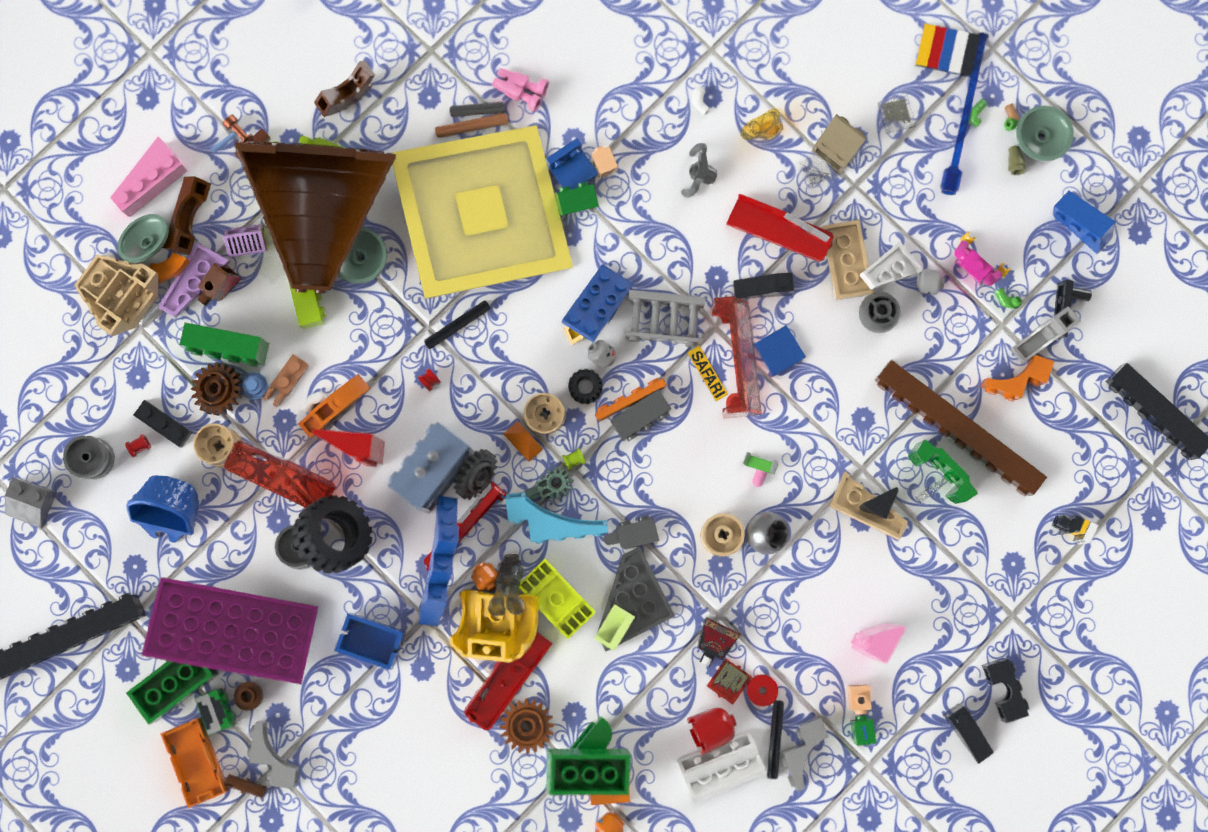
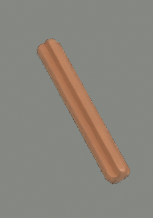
M506 113L437 126L435 127V133L440 138L508 124V117Z

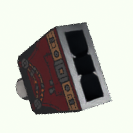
M705 617L697 648L704 651L699 662L710 667L714 657L723 660L739 638L740 633Z

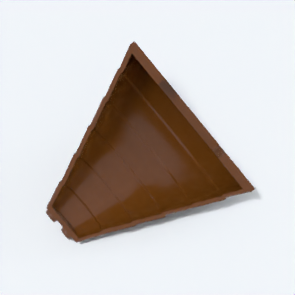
M260 141L235 142L234 148L244 166V172L264 216L263 219L271 234L273 244L281 259L291 288L295 289V292L315 290V293H327V291L331 290L341 270V266L363 226V221L396 159V154L377 150L316 144H285L281 142Z

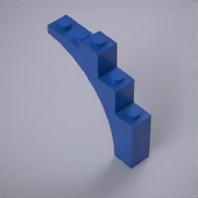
M438 496L430 565L419 605L418 624L438 626L447 604L448 583L453 573V555L458 545L459 526H457L458 498Z

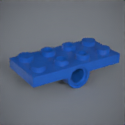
M602 264L566 313L561 323L594 343L604 327L612 320L634 284Z

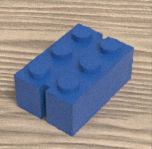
M347 613L342 631H348V634L342 633L339 635L334 651L387 670L394 669L399 654L396 649L401 648L406 631L354 613Z

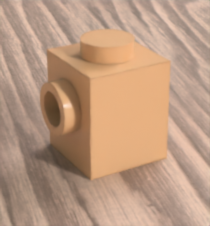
M601 146L594 150L592 160L600 178L618 171V165L609 146L606 148Z

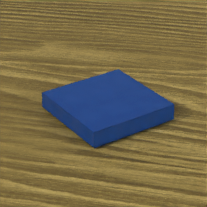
M787 325L753 344L772 377L806 358Z

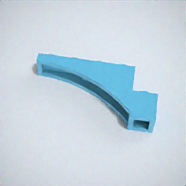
M525 492L506 494L508 522L523 523L525 520H528L531 542L545 543L551 539L563 541L567 537L581 539L585 535L603 536L604 533H608L607 520H580L565 517L541 507L529 499Z

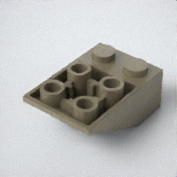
M836 114L814 145L812 152L841 174L855 158L867 137L864 136L860 129H855L850 125L845 117H840Z

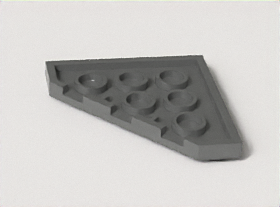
M640 546L622 555L599 626L600 629L614 604L635 616L618 645L675 617ZM602 644L605 652L610 650V648Z

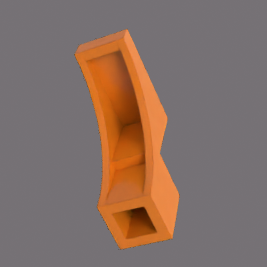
M1035 355L1030 358L1025 369L1016 377L1006 380L986 378L982 380L980 388L985 389V392L988 394L1003 395V398L1008 401L1018 400L1023 396L1027 381H1029L1030 385L1037 387L1048 382L1054 361Z

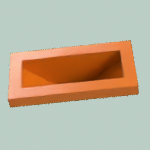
M518 421L503 434L528 462L543 450Z

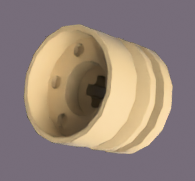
M538 393L526 402L524 419L533 431L541 434H551L563 426L566 419V409L556 396L549 393ZM544 409H546L548 412H551V414L548 415V419H545V417L541 416V414L544 413Z
M214 423L203 426L196 433L193 440V449L201 461L219 468H228L235 465L241 458L242 452L236 451L235 446L236 443L243 445V441L235 431Z

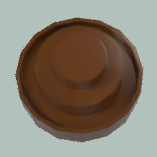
M247 681L237 686L233 698L238 708L250 711L260 706L264 694L259 684Z

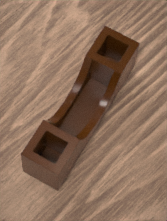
M196 176L184 177L169 225L168 238L163 249L179 255H190L195 240L192 232L193 220L199 207L207 200L211 187L210 182Z

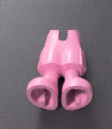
M499 68L497 75L503 80L495 78L492 86L515 101L522 99L529 105L528 107L531 111L536 112L541 105L542 98L546 95L549 80L543 78L539 83H532L529 81V76ZM527 89V90H529V91H531V92H533V93H535V94H534V95H530V94L524 92V90Z

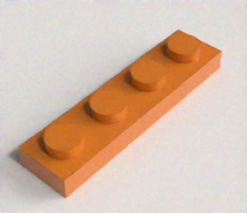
M655 378L648 382L649 386L643 389L638 387L632 390V395L626 398L624 395L614 400V404L610 406L605 404L599 407L595 417L600 422L643 400L658 389L666 388L667 384L663 378L661 380Z

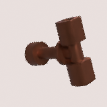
M233 114L228 116L222 123L227 130L232 129L242 139L241 142L244 143L246 141L268 142L271 139L262 128L254 136L252 134L247 135L237 124L239 120Z

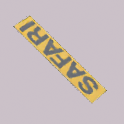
M698 346L687 352L715 401L727 396L728 393L701 347Z

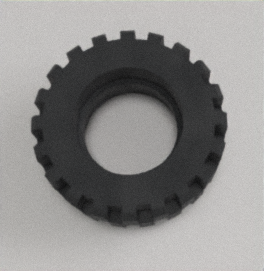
M337 495L324 496L307 506L300 512L299 518L294 523V527L297 528L293 530V537H296V541L293 543L295 548L298 547L300 551L298 552L299 557H304V563L308 566L313 565L314 570L318 572L323 570V573L326 574L332 572L340 573L361 562L364 559V555L368 554L370 550L368 545L372 544L373 539L370 536L373 533L372 526L369 527L368 524L370 519L364 515V509L362 507L358 508L355 501H348V498L345 496L338 498ZM323 519L333 520L343 530L345 544L342 551L331 548L324 541L321 534V522Z

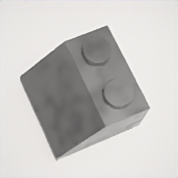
M12 477L5 493V515L42 528L57 492L24 479Z

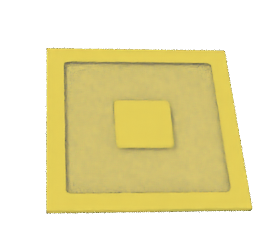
M537 125L391 152L396 154V159L392 166L425 299L573 268Z

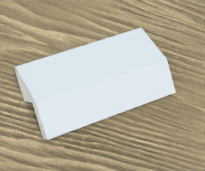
M750 731L734 736L730 743L705 755H701L700 751H697L677 760L694 804L767 774Z

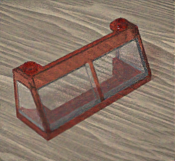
M735 296L714 298L711 305L712 316L719 317L722 325L730 324L737 393L729 395L726 399V408L722 409L723 419L762 415L749 302Z

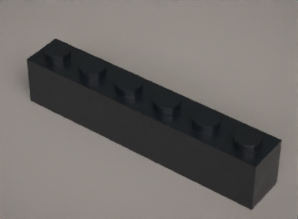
M1124 363L1120 365L1105 381L1111 391L1123 397L1124 403L1135 408L1138 411L1137 414L1142 419L1148 420L1155 431L1162 433L1169 444L1176 446L1181 451L1180 453L1183 457L1195 460L1199 459L1207 451L1208 436L1130 364Z

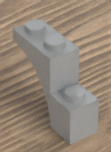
M1068 306L1032 331L1010 350L1023 364L1047 345L1075 327L1081 320Z
M819 716L797 724L796 734L799 741L804 743L783 750V756L780 757L784 768L789 770L790 775L787 777L791 788L795 787L797 791L805 789L803 768L809 752L817 743L829 737L823 720Z
M267 721L255 722L250 731V737H253L252 745H249L247 757H250L249 763L272 766L268 772L269 786L294 789L298 785L300 766L283 760L274 751L267 734Z

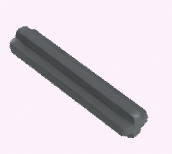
M504 102L450 106L451 117L505 112Z

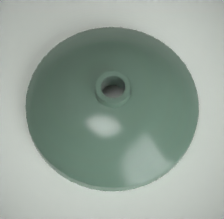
M1037 106L1028 110L1021 117L1016 128V138L1021 150L1030 158L1038 161H1053L1060 158L1069 150L1073 142L1074 131L1071 121L1065 113L1052 106ZM1038 135H1041L1043 137V140H1040L1038 138Z
M157 214L144 215L134 220L125 228L119 238L117 250L120 257L129 263H139L155 256L167 241L169 233L168 223L162 216Z
M362 227L341 266L338 276L354 284L367 283L379 276L387 262V249L382 238L373 230ZM360 256H364L363 261L358 260Z

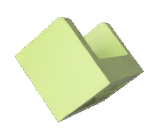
M614 604L594 639L615 651L635 616Z

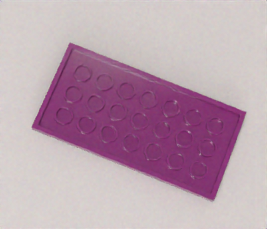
M161 577L141 656L302 685L319 607Z

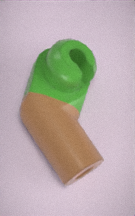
M1013 103L1004 107L1008 115L1004 123L1007 131H1013L1020 120Z

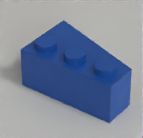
M1068 190L1054 205V218L1066 226L1096 254L1112 239L1116 221Z

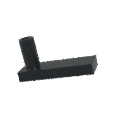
M1064 280L1057 283L1054 316L1068 306L1071 308L1072 299L1090 301L1092 291L1073 287L1074 281ZM1068 332L1059 337L1058 339L1067 337Z

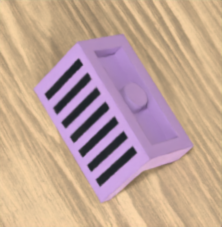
M263 224L226 229L223 238L228 256L234 257L266 252Z

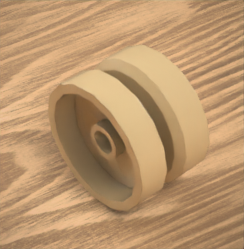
M726 513L715 514L707 519L700 533L701 543L706 551L720 557L737 552L742 546L745 537L744 527L741 522L733 515ZM720 532L725 533L724 539L718 537V534H720Z

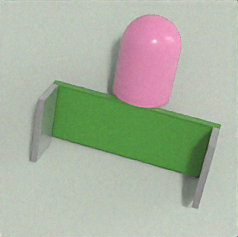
M748 451L742 463L745 466L756 469L752 480L753 485L756 487L763 485L767 473L775 475L778 467V461L775 459L773 462L751 456V453Z

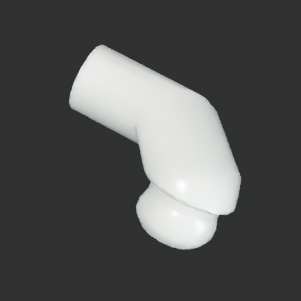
M698 87L692 92V105L702 115H705L710 108L703 102L705 89Z
M321 391L309 395L301 410L310 413L315 404L321 403L328 396Z

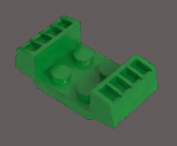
M927 440L915 444L908 455L911 462L917 467L925 464L930 459V464L935 469H940L944 473L943 477L950 484H955L945 495L948 500L958 504L966 502L978 494L970 483V476L942 448L934 447Z

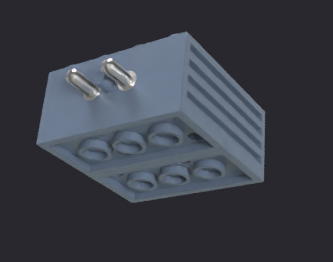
M439 422L435 425L432 423L425 432L427 435L423 441L420 439L413 447L415 451L412 455H407L401 462L402 468L398 472L395 471L388 479L390 482L388 486L418 510L428 514L437 505L438 496H444L453 484V481L457 479L455 474L458 473L459 466L462 465L464 459L469 458V454L474 455L475 452L469 445Z

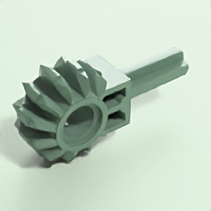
M553 467L554 473L549 469L546 470L549 477L542 476L541 480L535 482L537 486L523 491L531 500L542 497V499L550 497L553 499L555 494H557L558 499H561V492L566 497L569 495L566 488L573 490V487L568 486V483H573L574 480H567L571 473L567 472L564 474L565 468L562 467L558 473V468ZM555 478H560L562 480V486L560 488H555L553 486V480Z

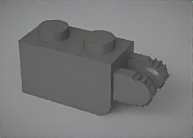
M649 516L637 518L638 522L631 523L630 520L620 522V527H616V532L605 535L603 542L606 545L620 543V547L626 550L660 540L654 518L649 519Z

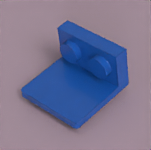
M578 138L546 158L548 168L562 188L570 186V190L578 188L577 184L588 182L598 175L597 170L583 152L582 144Z

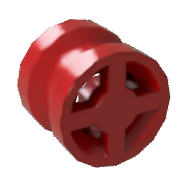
M429 368L424 375L417 377L429 392L433 390L434 385L441 383Z

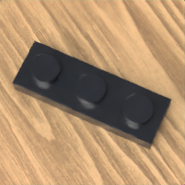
M143 400L133 416L180 448L183 447L193 433L147 400Z

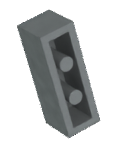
M658 389L612 419L610 423L622 441L627 439L630 442L638 436L636 433L643 429L645 432L653 427L652 422L657 419L662 421L670 415L668 412L671 411V407Z

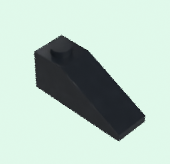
M792 272L733 280L735 300L791 296L794 292Z
M957 704L943 714L977 764H980L994 753L976 721L964 705Z

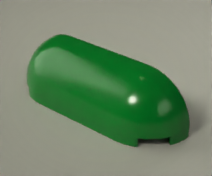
M599 716L596 723L592 721L570 749H606L612 739L610 724L602 716Z

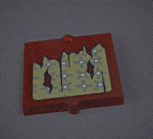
M725 658L706 686L717 693L719 698L722 697L733 705L752 676L743 671L740 665L736 666Z

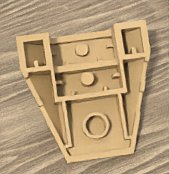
M96 255L74 286L82 300L88 305L89 312L95 317L98 327L113 337L136 328L158 298V273L141 263H129L117 260L116 258Z

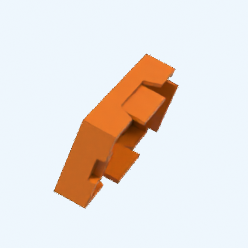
M201 717L160 733L166 751L171 755L170 760L179 784L181 783V791L188 808L229 791V788L224 786L226 780Z

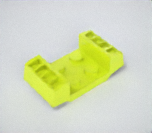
M544 559L517 585L525 595L538 596V609L567 639L596 613L547 559Z

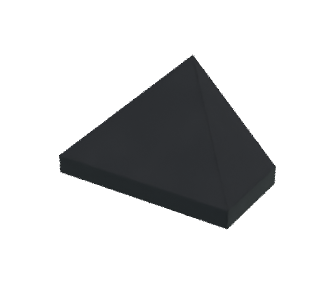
M895 487L866 501L859 506V509L887 519L899 489Z

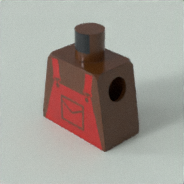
M214 263L198 285V288L203 291L198 301L207 306L212 299L223 300L242 278L229 266Z

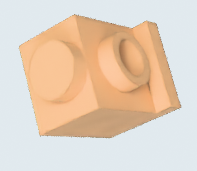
M869 685L847 686L849 709L851 711H855V714H867V710H872L871 688ZM862 696L864 698V702L862 704H859L858 698Z

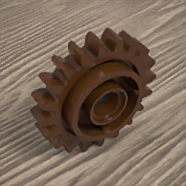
M215 362V365L208 364V369L202 367V374L196 373L198 380H192L196 387H192L191 390L196 391V393L191 397L198 399L194 404L200 406V411H206V414L219 416L220 413L226 415L227 410L233 411L232 404L239 405L236 398H242L238 392L244 390L239 387V384L243 383V380L237 379L240 374L234 372L235 368L229 367V365L224 363L222 365L218 362ZM219 386V390L216 393V387Z

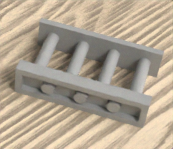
M629 290L628 301H632L634 307L631 332L625 331V338H628L630 342L649 340L685 344V347L696 348L697 345L701 344L702 340L701 338H696L697 316L700 308L705 306L706 297ZM643 303H651V306H653L650 333L639 332L641 305ZM662 304L670 305V308H672L669 335L658 334L659 314ZM681 306L689 307L690 310L688 337L677 336L678 315Z

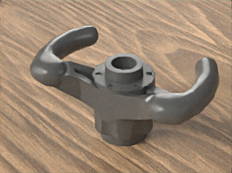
M698 143L689 151L691 157H694L697 152L699 153L698 162L692 164L689 169V175L694 180L690 190H681V194L686 198L694 196L698 192L701 183L713 184L717 178V170L713 166L708 165L707 145L705 143Z

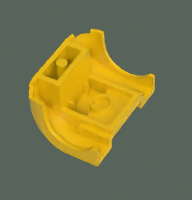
M470 589L459 592L462 602V617L458 630L450 636V644L461 656L512 662L522 657L530 649L538 626V596L492 594Z

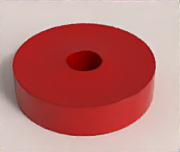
M756 675L747 684V696L757 706H769L777 699L778 685L768 675ZM760 687H765L766 692L764 694L759 693Z

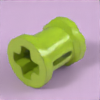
M577 448V451L568 455H562L568 471L581 463L586 464L580 448Z

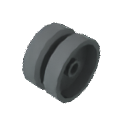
M81 435L73 438L66 445L63 452L65 468L76 477L96 480L107 475L114 465L115 455L113 448L108 442L93 436Z
M294 525L287 526L280 531L276 538L274 546L276 556L282 563L292 569L303 570L310 568L313 565L308 566L304 563V557H299L298 552L300 551L295 549L293 543L296 541V537H293V530L297 527H294Z

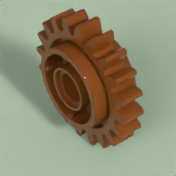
M528 698L525 699L524 704L518 699L517 707L511 703L510 708L512 711L507 709L504 711L508 717H501V720L506 723L500 725L501 729L506 730L501 736H508L505 744L512 742V750L518 746V753H521L523 748L526 749L527 754H529L530 748H533L536 753L537 745L544 748L543 741L550 742L547 735H553L554 733L552 730H549V728L555 725L549 722L553 715H546L549 708L542 710L543 702L536 706V699L531 704H529ZM530 721L533 725L532 730L525 731L522 728V723Z

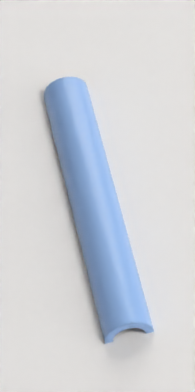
M235 132L231 133L210 148L213 153L238 135Z

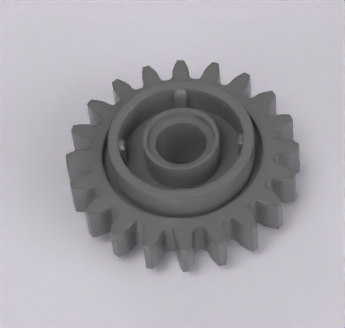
M480 449L479 452L475 450L474 455L469 454V458L464 459L462 465L459 466L458 473L455 474L457 476V479L453 481L456 484L453 487L456 490L455 493L465 500H471L472 497L476 498L478 493L481 494L495 475L494 470L497 468L495 464L498 462L495 459L496 456L487 449Z

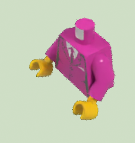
M968 231L960 238L961 242L954 252V256L957 258L954 262L980 286L983 283L991 286L1001 278H1004L1011 268L1006 269L1004 267L1005 263H1001L996 271H994V268L978 253L968 248L976 240L975 236L973 238L970 237V231Z

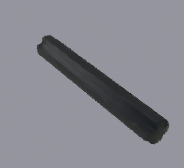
M486 300L482 301L425 339V345L428 349H432L491 309L490 305Z
M775 700L772 710L767 778L773 780L778 779L784 713V701Z

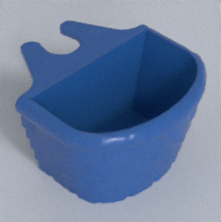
M153 475L126 503V508L130 521L140 525L152 538L156 539L158 537L156 532L160 531L169 536L170 542L176 543L182 535L194 534L199 500L196 489L189 483L169 476Z

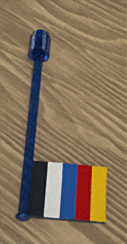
M925 23L915 66L970 77L951 165L944 169L940 184L941 193L952 196L956 195V192L959 191L963 172L958 166L986 40L989 38V35L986 32L974 34Z

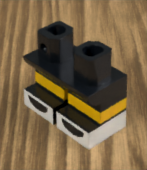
M1064 514L1055 516L1051 525L1060 530L1058 535H1073V542L1079 545L1091 543L1098 527L1097 524L1080 516L1068 517Z

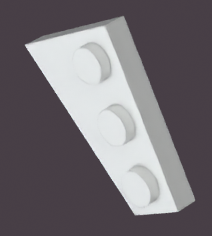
M898 242L864 270L860 276L872 290L921 273L923 269L904 245Z

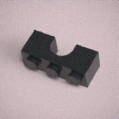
M1001 658L983 664L982 668L988 684L996 685L1003 683L1007 690L1005 698L995 702L1001 721L1010 723L1029 716V705L1027 700L1022 697V685L1019 680H1016L1014 675L1016 669L1013 662L1009 661L1008 658Z

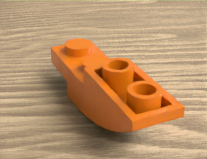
M357 374L311 410L298 425L309 438L315 436L312 433V429L322 430L371 388Z

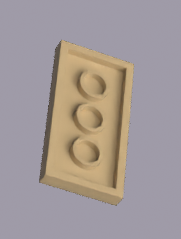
M860 220L822 226V229L832 232L834 236L833 245L828 249L827 260L835 301L874 293V290H871L860 276L869 267Z

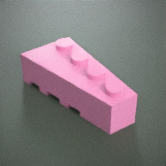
M158 136L110 198L121 212L130 218L188 170Z

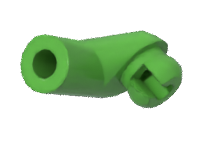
M980 99L976 103L968 119L969 124H972L975 128L982 122L978 115L987 106V102L984 99Z
M1003 287L994 292L1003 307L1017 309L1022 305L1020 297L1007 296Z

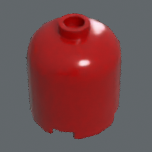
M712 708L687 718V723H691L693 729L689 730L697 748L700 746L702 748L700 751L701 755L718 749L734 739V726H737L736 720L732 714L729 715L723 708Z

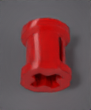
M141 434L134 441L126 442L125 447L134 458L141 451L151 449V444L147 437Z

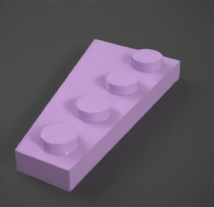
M196 242L190 255L187 257L190 260L188 266L174 279L158 308L177 318L202 292L198 285L212 265L218 263L227 266L231 262L230 260Z

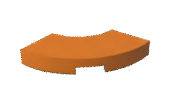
M173 252L164 262L150 263L149 268L158 273L159 284L172 277H177L188 266L190 260Z

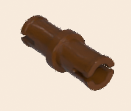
M231 774L228 775L224 785L241 791V794L245 795L248 793L263 799L267 786L251 782L249 778L245 780Z

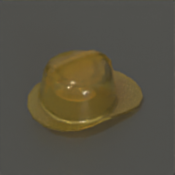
M775 108L770 109L746 123L741 130V137L745 140L757 137L765 140L774 138L784 129L783 124L779 120V110Z

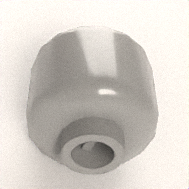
M923 269L917 275L916 288H919V292L922 294L936 295L939 289L944 288L945 278L941 277L939 270Z
M597 340L588 347V359L600 368H605L615 362L616 350L604 340Z

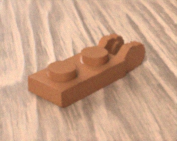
M292 354L272 382L271 387L264 394L263 399L268 401L275 391L279 390L281 393L273 403V406L278 407L285 397L289 396L310 365Z

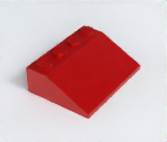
M312 429L314 435L350 457L355 458V461L362 465L377 467V464H383L385 441L374 434Z

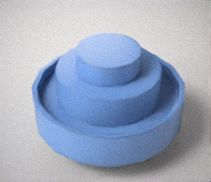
M250 372L244 375L241 379L243 383L239 385V387L244 389L240 391L242 395L254 401L262 399L269 388L266 377L258 372Z

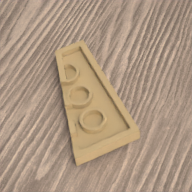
M844 472L829 507L900 540L908 521L893 509L890 510L887 519L861 511L859 509L860 505L877 496L872 495L862 484L856 482L847 472Z

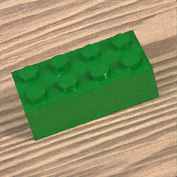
M184 322L179 345L192 355L202 357L204 354L216 360H221V357H223L228 362L239 364L241 361L247 363L246 365L258 367V364L265 366L270 343L258 336Z
M167 661L127 691L126 694L147 724L150 725L156 723L217 677L219 673L215 669Z
M548 749L546 790L549 795H629L631 755L627 749Z

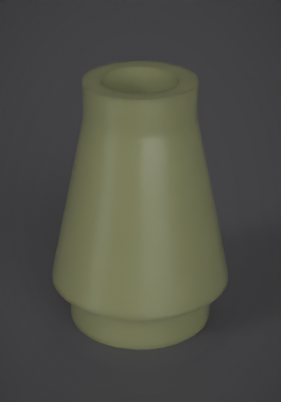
M1020 146L1010 147L1008 149V171L1011 172V175L1025 173L1027 164L1020 151Z

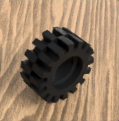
M584 368L585 370L580 369L578 372L573 373V376L569 379L568 388L571 397L576 402L590 404L599 399L603 390V384L598 373ZM584 379L590 380L593 384L592 391L587 394L581 393L578 389L579 382Z

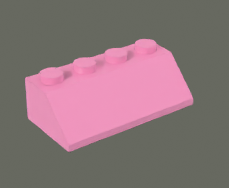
M885 623L860 630L859 634L856 632L853 636L851 648L872 660L887 664L906 627Z

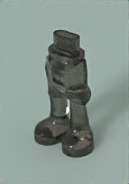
M507 554L504 556V560L501 561L495 581L496 591L488 604V611L491 615L502 616L505 613L506 606L508 611L514 615H520L525 611V602L519 596L523 568L521 567L518 554ZM506 587H509V592L505 604V590Z

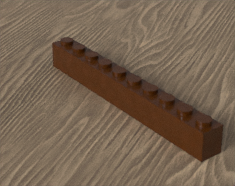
M892 359L887 362L874 381L877 382V386L883 391L888 390L893 394L892 397L896 401L904 402L912 413H918L924 417L923 421L930 426H936L941 435L953 439L957 447L960 449L965 448L970 452L969 455L973 459L981 460L986 464L985 467L989 471L997 472L1001 475L1002 481L1009 485L1013 484L1017 488L1016 491L1021 495H1035L1046 480L1047 476Z

